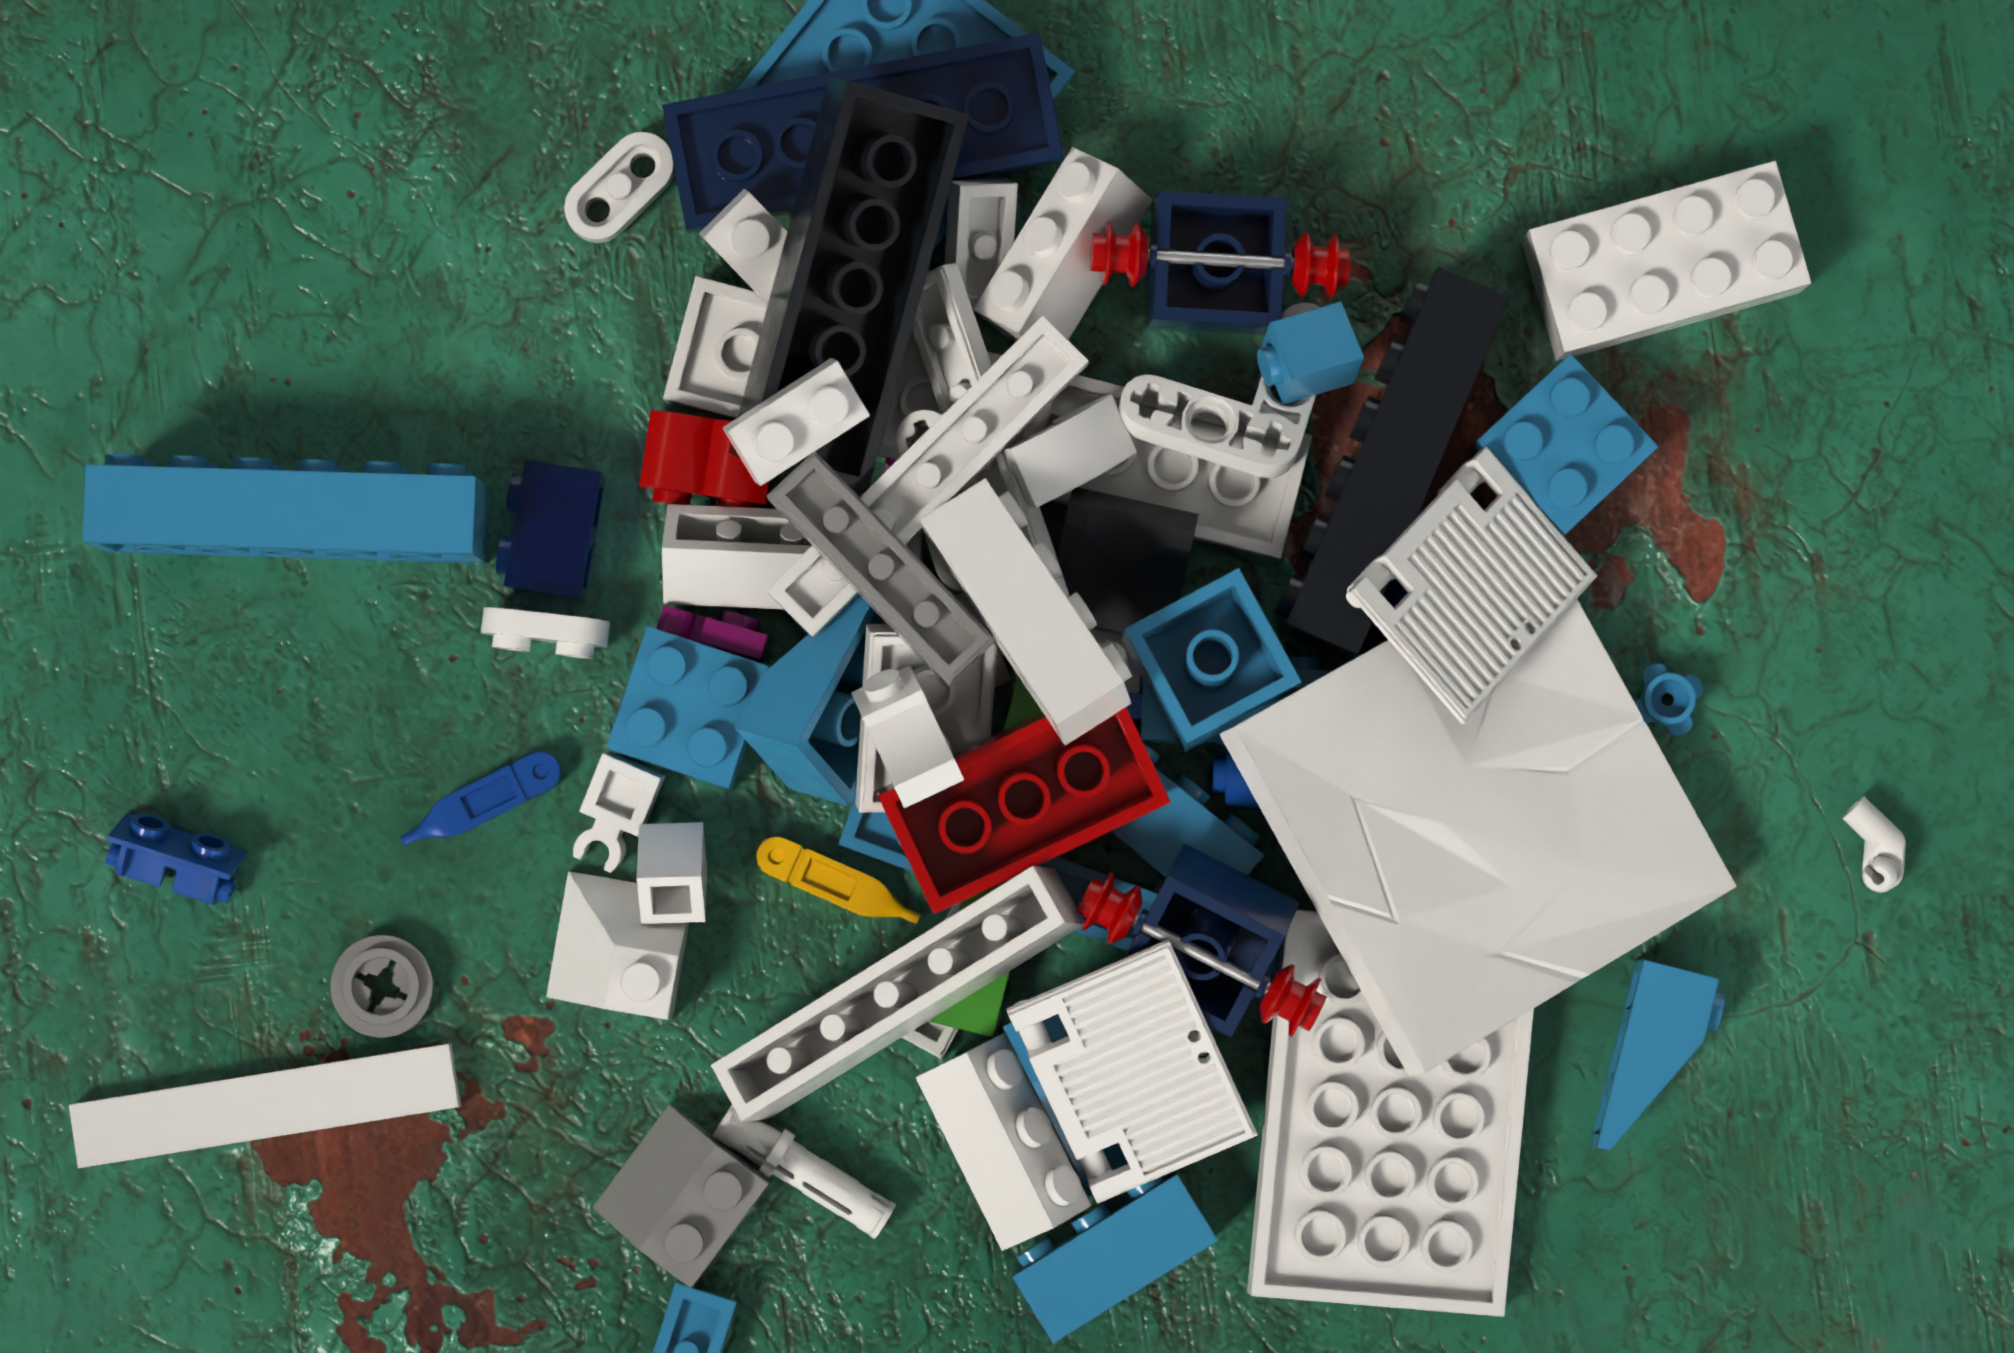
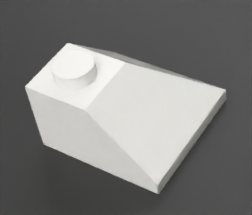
M568 871L546 997L666 1020L673 1019L689 923L641 924L637 883Z

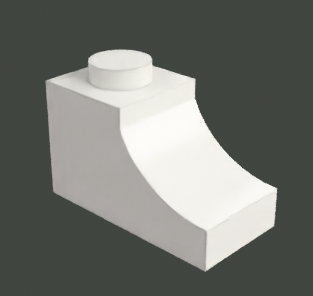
M910 665L900 670L887 669L878 672L867 679L862 688L851 692L904 808L964 780Z

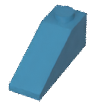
M1636 959L1590 1141L1591 1146L1610 1151L1704 1042L1706 1031L1715 1032L1717 1030L1725 1002V995L1716 992L1719 979L1648 960Z

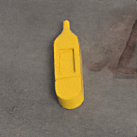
M777 836L766 839L758 847L756 854L757 864L763 872L786 883L790 882L792 886L865 917H901L912 923H918L921 916L920 913L904 907L881 881Z

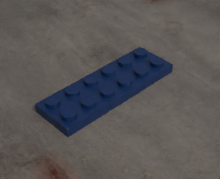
M1040 32L662 105L687 233L702 231L743 189L750 192L773 217L793 212L829 77L848 80L969 114L967 128L952 180H969L1064 161Z

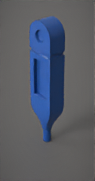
M547 752L532 753L514 762L513 765H508L440 799L417 828L401 835L400 839L403 845L406 846L420 838H445L464 834L528 802L529 799H534L555 788L562 778L561 763L555 756Z

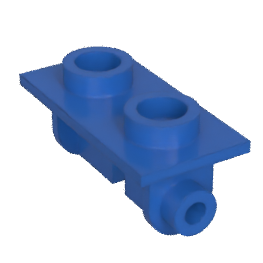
M126 813L107 837V841L112 844L107 854L106 864L116 867L117 875L156 887H160L163 884L167 867L177 870L172 892L215 905L217 900L229 903L236 885V879L231 877L246 858L247 851L230 846L226 839L215 834H192L170 827L166 820L156 815L145 813L132 815Z

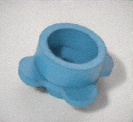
M1662 664L1648 666L1642 673L1644 687L1640 699L1635 701L1643 721L1646 724L1653 722L1665 726L1668 732L1674 736L1687 733L1693 724L1690 714L1695 707V702L1703 695L1702 682L1694 675L1683 677L1679 674L1669 673ZM1666 693L1673 697V702L1670 706L1664 705L1661 701L1662 696Z

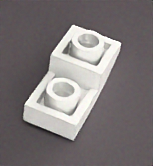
M1107 394L1052 421L1053 425L1004 448V452L1028 506L1032 508H1037L1079 487L1137 453L1129 432L1122 422L1112 394Z

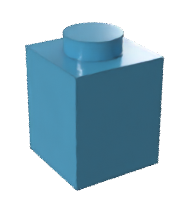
M1342 302L1269 322L1262 346L1257 350V360L1261 375L1268 386L1275 384L1283 405L1354 384L1364 360L1363 353Z

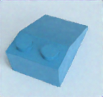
M859 594L814 639L808 634L764 672L752 696L745 702L741 717L735 726L739 734L789 789L849 807L856 797L861 714L851 692L863 686L866 624H887Z

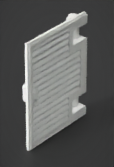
M1487 446L1482 448L1472 459L1466 461L1438 490V496L1381 556L1376 557L1347 588L1346 594L1347 601L1356 608L1361 607L1461 724L1466 723L1597 577V574ZM1483 482H1486L1497 495L1485 510L1470 495ZM1396 578L1408 593L1393 608L1380 591L1389 581ZM1525 625L1528 626L1530 633L1526 631Z
M1169 939L1033 998L1021 1000L1006 1009L1015 1031H1019L1026 1046L1032 1067L1076 1160L1080 1161L1086 1173L1090 1190L1097 1204L1258 1136ZM1059 1014L1068 1036L1052 1042L1042 1020ZM1209 1053V1055H1208L1206 1058H1199V1057H1198L1199 1055H1200V1056H1203V1055ZM1119 1143L1128 1164L1112 1170L1103 1149Z

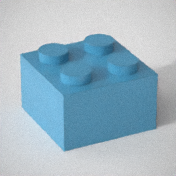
M1570 353L1480 437L1470 449L1476 455L1482 448L1487 446L1564 536L1659 446Z
M1239 568L1134 623L1123 631L1122 642L1183 753L1299 689L1302 682Z
M647 626L606 748L613 752L733 791L748 747V742L739 734L735 726L741 717L745 702L752 696L764 672L770 667Z

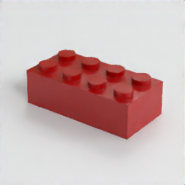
M1127 707L1066 746L1042 712L953 754L964 780L906 808L903 807L893 783L877 790L878 798L933 914L1015 877L1032 866H1038L1171 803Z

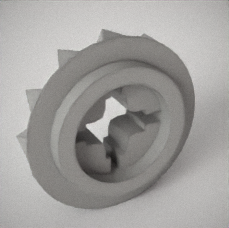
M388 935L370 936L352 944L339 957L331 976V998L341 1019L355 1031L371 1037H392L412 1029L430 1008L434 979L426 957L409 942ZM392 961H395L396 964L392 970L395 972L392 983L400 988V992L408 996L406 999L401 997H385L381 1004H377L374 1011L371 1012L370 1008L374 1002L371 999L374 990L366 985L365 980L357 976L359 973L366 976L370 974L381 976L386 968H390Z

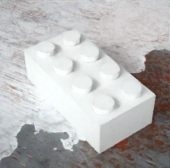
M1776 161L1529 229L1521 240L1556 362L1564 360L1570 353L1573 356H1578L1796 295L1811 284Z

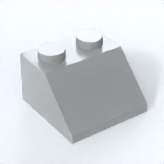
M669 1104L592 1208L638 1250L689 1288H692L772 1180L759 1173L757 1168L725 1144L714 1139L710 1133Z

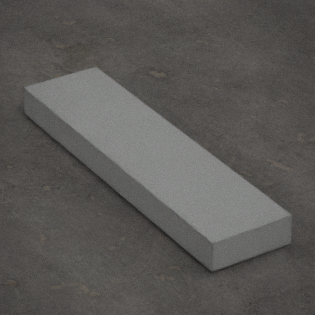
M816 452L808 456L767 495V499L947 687L995 642L996 639Z

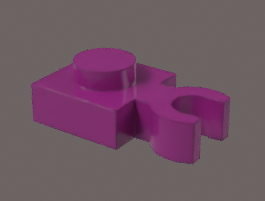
M663 605L657 625L658 630L764 663L771 640L768 635L757 632L760 625L759 620L726 610L723 611L721 621Z

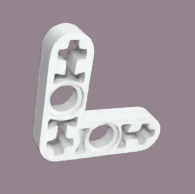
M1311 303L1295 304L1283 312L1282 319L1320 307ZM1146 374L1135 377L1126 384L1120 396L1118 410L1129 434L1137 439L1254 476L1271 479L1284 475L1294 464L1316 395L1301 399L1296 403L1283 405L1282 402L1272 395L1270 386L1265 383L1261 376L1253 404L1249 405L1163 377ZM1145 396L1156 399V410L1152 413L1151 418H1144L1138 415V404L1143 402ZM1177 404L1185 407L1179 423V430L1170 427ZM1198 414H1214L1224 422L1226 433L1219 439L1205 440L1197 436L1193 431L1191 420ZM1242 424L1247 426L1239 449L1232 447V444L1234 443L1238 426ZM1266 435H1273L1279 438L1277 442V448L1279 449L1275 451L1273 457L1261 454V443L1265 440Z

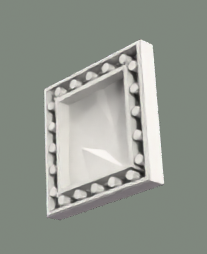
M1577 599L1464 724L1459 722L1387 639L1219 734L1409 1077L1430 1071L1737 887L1649 727L1643 721L1639 709ZM1525 625L1526 631L1530 633L1528 626Z

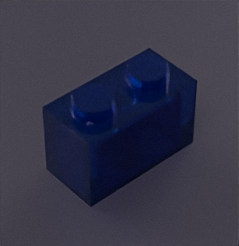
M525 459L523 473H512L506 509L507 511L516 512L512 537H501L496 559V573L505 575L503 586L511 591L585 603L606 477L601 472Z

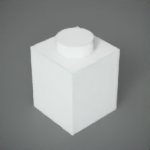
M703 822L639 824L636 879L641 924L706 922L707 860Z

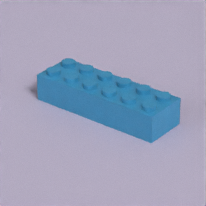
M105 454L104 465L86 464L82 542L106 553L487 564L489 487L474 476V472L467 471L466 465L428 464L427 475L410 474V470L402 469L401 463L380 461L363 462V473L346 472V468L338 467V462L330 460H299L298 471L283 470V466L273 465V460L265 458H234V469L219 468V464L209 463V458L199 456H169V467H157L155 462L144 461V456Z

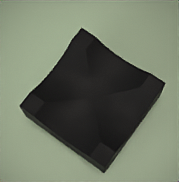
M1079 487L1072 490L1057 560L1069 595L1071 596L1075 592L1080 595L1097 623V626L1094 628L1123 634L1125 628L1180 599L1199 514Z

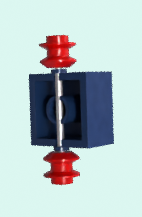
M1159 191L1151 203L1149 249L1148 236L1139 222H1135L1129 234L1125 235L1115 234L1111 222L1106 220L1104 233H1092L1090 271L1101 272L1102 285L1107 284L1113 273H1126L1131 287H1135L1146 274L1148 262L1145 328L1265 335L1269 322L1282 319L1284 277L1290 276L1291 283L1300 297H1304L1311 284L1323 285L1328 298H1334L1336 286H1347L1350 271L1349 248L1339 247L1337 234L1331 236L1326 246H1314L1309 233L1304 232L1293 245L1292 254L1291 251H1285L1287 199Z
M1185 843L1179 851L1150 910L1143 908L1140 915L1137 913L1143 900L1139 885H1136L1127 893H1123L1114 888L1113 872H1110L1105 883L1093 877L1076 910V913L1087 918L1081 930L1085 931L1094 923H1098L1108 928L1107 943L1111 945L1125 938L1130 927H1134L1131 933L1136 935L1126 957L1169 939L1209 1027L1232 1037L1253 996L1260 999L1262 994H1265L1259 1005L1262 1023L1266 1024L1278 1015L1289 1021L1288 1036L1290 1037L1294 1035L1298 1026L1307 1031L1311 1030L1327 996L1317 992L1321 979L1317 978L1307 986L1295 981V965L1293 964L1278 970L1271 982L1269 980L1272 973L1267 971L1287 934L1300 902Z

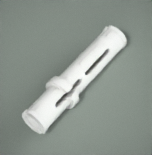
M733 1105L730 1106L712 1135L714 1139L746 1156L747 1159L759 1165L760 1169L758 1172L767 1178H770L773 1174L836 1215L851 1222L871 1238L875 1239L896 1206L894 1202L873 1192L842 1170L808 1151L805 1147L794 1141L796 1135L787 1129H784L781 1133L761 1120L741 1121Z

